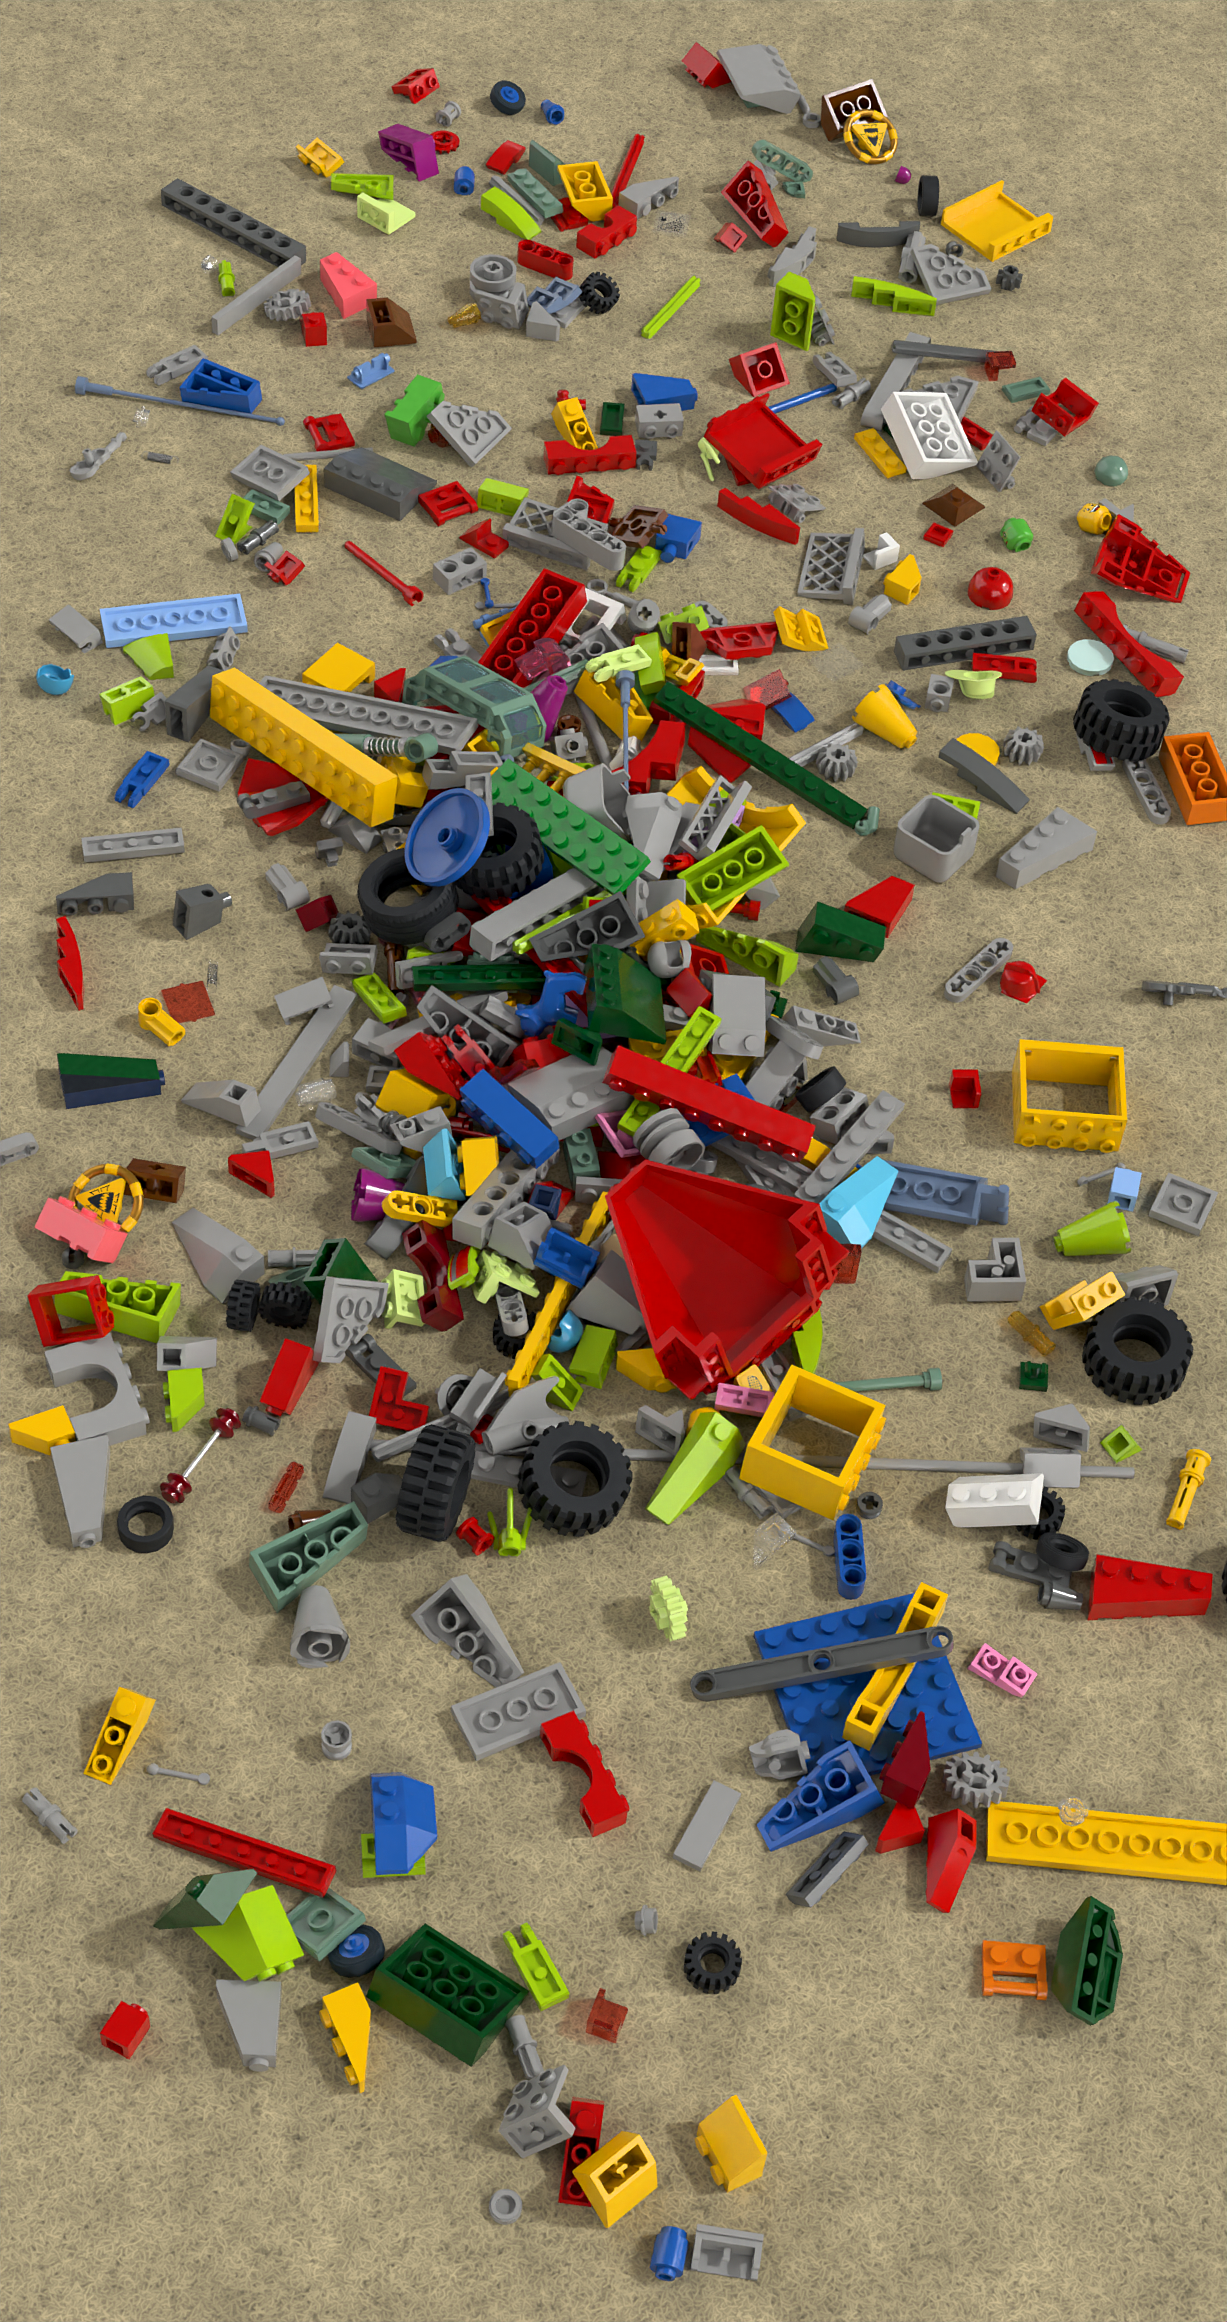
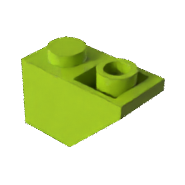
M202 1367L167 1371L168 1382H163L164 1399H170V1405L165 1406L166 1423L172 1422V1432H178L205 1406Z

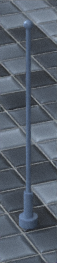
M78 376L75 384V393L85 395L86 391L111 396L112 394L274 422L279 426L285 423L283 417L271 418L115 390L111 386L89 383L87 377Z
M621 670L616 674V687L620 689L621 707L623 708V768L628 773V707H630V689L635 685V675L629 670ZM629 780L624 782V786L629 792Z

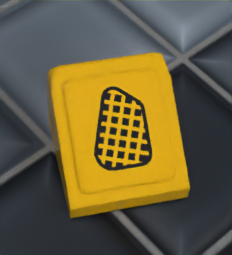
M755 1364L737 1375L734 1379L733 1385L772 1392L771 1387Z

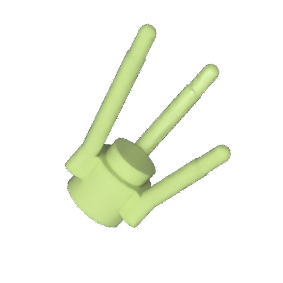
M703 437L698 442V447L702 452L700 457L704 461L710 481H714L708 459H713L719 464V451Z

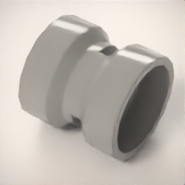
M336 1720L327 1723L321 1732L322 1752L330 1760H342L350 1754L352 1749L351 1729L343 1721Z

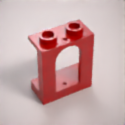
M1064 378L1061 380L1056 391L1049 396L1041 393L1031 411L1065 437L1086 423L1092 417L1099 403L1070 380ZM1059 404H1062L1076 416L1073 417L1072 415H1070L1068 412L1062 409L1059 406Z

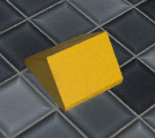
M403 1068L389 1072L375 1105L376 1108L385 1113L395 1110L409 1118L433 1108L441 1107L450 1095L408 1073Z

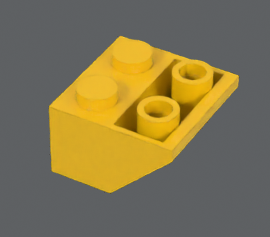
M497 1136L462 1140V1145L457 1146L458 1162H463L464 1172L460 1174L461 1190H466V1196L473 1195L499 1164Z
M621 2131L572 2171L606 2228L613 2225L658 2187L656 2161L640 2134Z

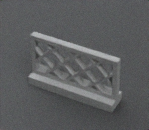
M524 498L510 523H506L503 527V539L507 540L510 546L587 571L591 559L552 536V521L547 522L545 516L553 515V512L558 508ZM530 507L536 509L537 512L526 515L525 509ZM541 518L542 524L532 526L531 520ZM587 518V521L607 532L608 524ZM526 522L528 528L524 529L516 525ZM547 529L549 534L542 535L536 532Z
M855 528L854 534H810L797 592L798 596L815 599H843L844 604L853 605L865 550L864 528ZM815 540L825 541L826 543L821 546H817L814 542ZM840 542H849V544L843 547L838 545ZM831 547L836 550L830 554L825 552ZM818 554L823 557L818 561H814L811 558ZM840 555H842L845 558L840 562H837L835 560V558L839 557ZM828 562L833 565L827 569L822 567V565ZM814 569L820 572L813 577L808 573ZM837 570L842 573L837 577L831 575ZM825 577L829 580L824 584L818 582ZM811 584L816 587L813 590H804V587ZM836 585L839 591H829L828 589Z

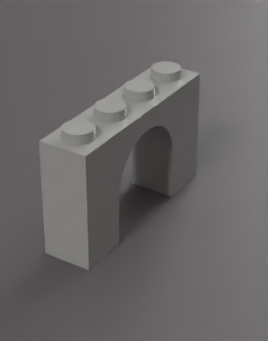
M110 1332L103 1338L74 1342L44 1352L46 1367L55 1388L82 1379L98 1378L109 1382L117 1390L114 1399L105 1407L70 1418L75 1431L76 1441L108 1435L109 1446L147 1434L146 1424L150 1423L145 1407L140 1408L138 1402L141 1401L138 1388L136 1385L131 1386L129 1381L132 1379L128 1363H122L123 1352L119 1341H113Z

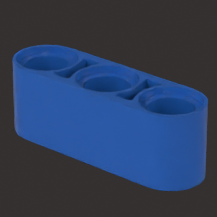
M843 1514L836 1521L833 1535L837 1589L839 1594L845 1599L854 1600L862 1595L866 1581L862 1524L857 1516ZM847 1581H853L856 1584H850Z

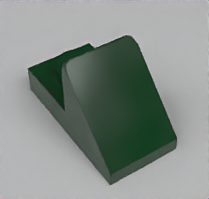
M565 1018L557 1020L551 1043L594 1066L597 1064L602 1038L600 1032L589 1031L588 1027L584 1029Z

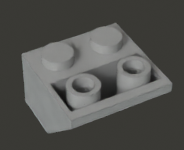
M523 1201L495 1218L488 1247L496 1250L502 1256L519 1262L521 1266L534 1270L538 1267L533 1263L541 1242H545L552 1224L545 1212Z

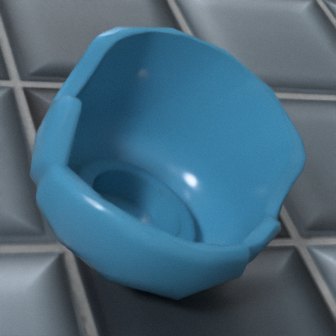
M47 664L38 668L36 680L44 692L52 695H62L70 689L74 675H71L69 668L64 670L60 666Z
M567 1310L563 1314L562 1320L559 1323L561 1329L556 1328L554 1335L550 1337L551 1340L547 1347L551 1351L557 1353L569 1351L581 1340L583 1325L571 1310Z

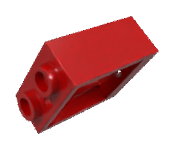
M99 1275L37 1285L27 1295L43 1347L103 1338L115 1327L114 1315L109 1310L106 1300V1289L101 1284ZM86 1290L96 1323L62 1329L52 1295Z

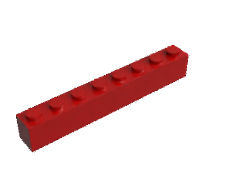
M619 1045L611 1056L602 1082L609 1085L614 1091H624L633 1095L639 1101H648L656 1104L662 1110L669 1108L677 1109L689 1121H698L708 1125L713 1131H723L732 1135L738 1141L750 1142L757 1145L763 1151H772L782 1155L785 1160L791 1162H800L808 1153L816 1125Z

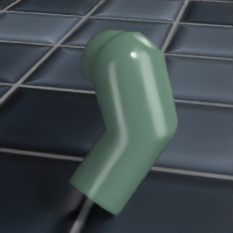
M875 806L869 807L867 819L856 822L855 832L858 835L867 836L877 830L880 809Z

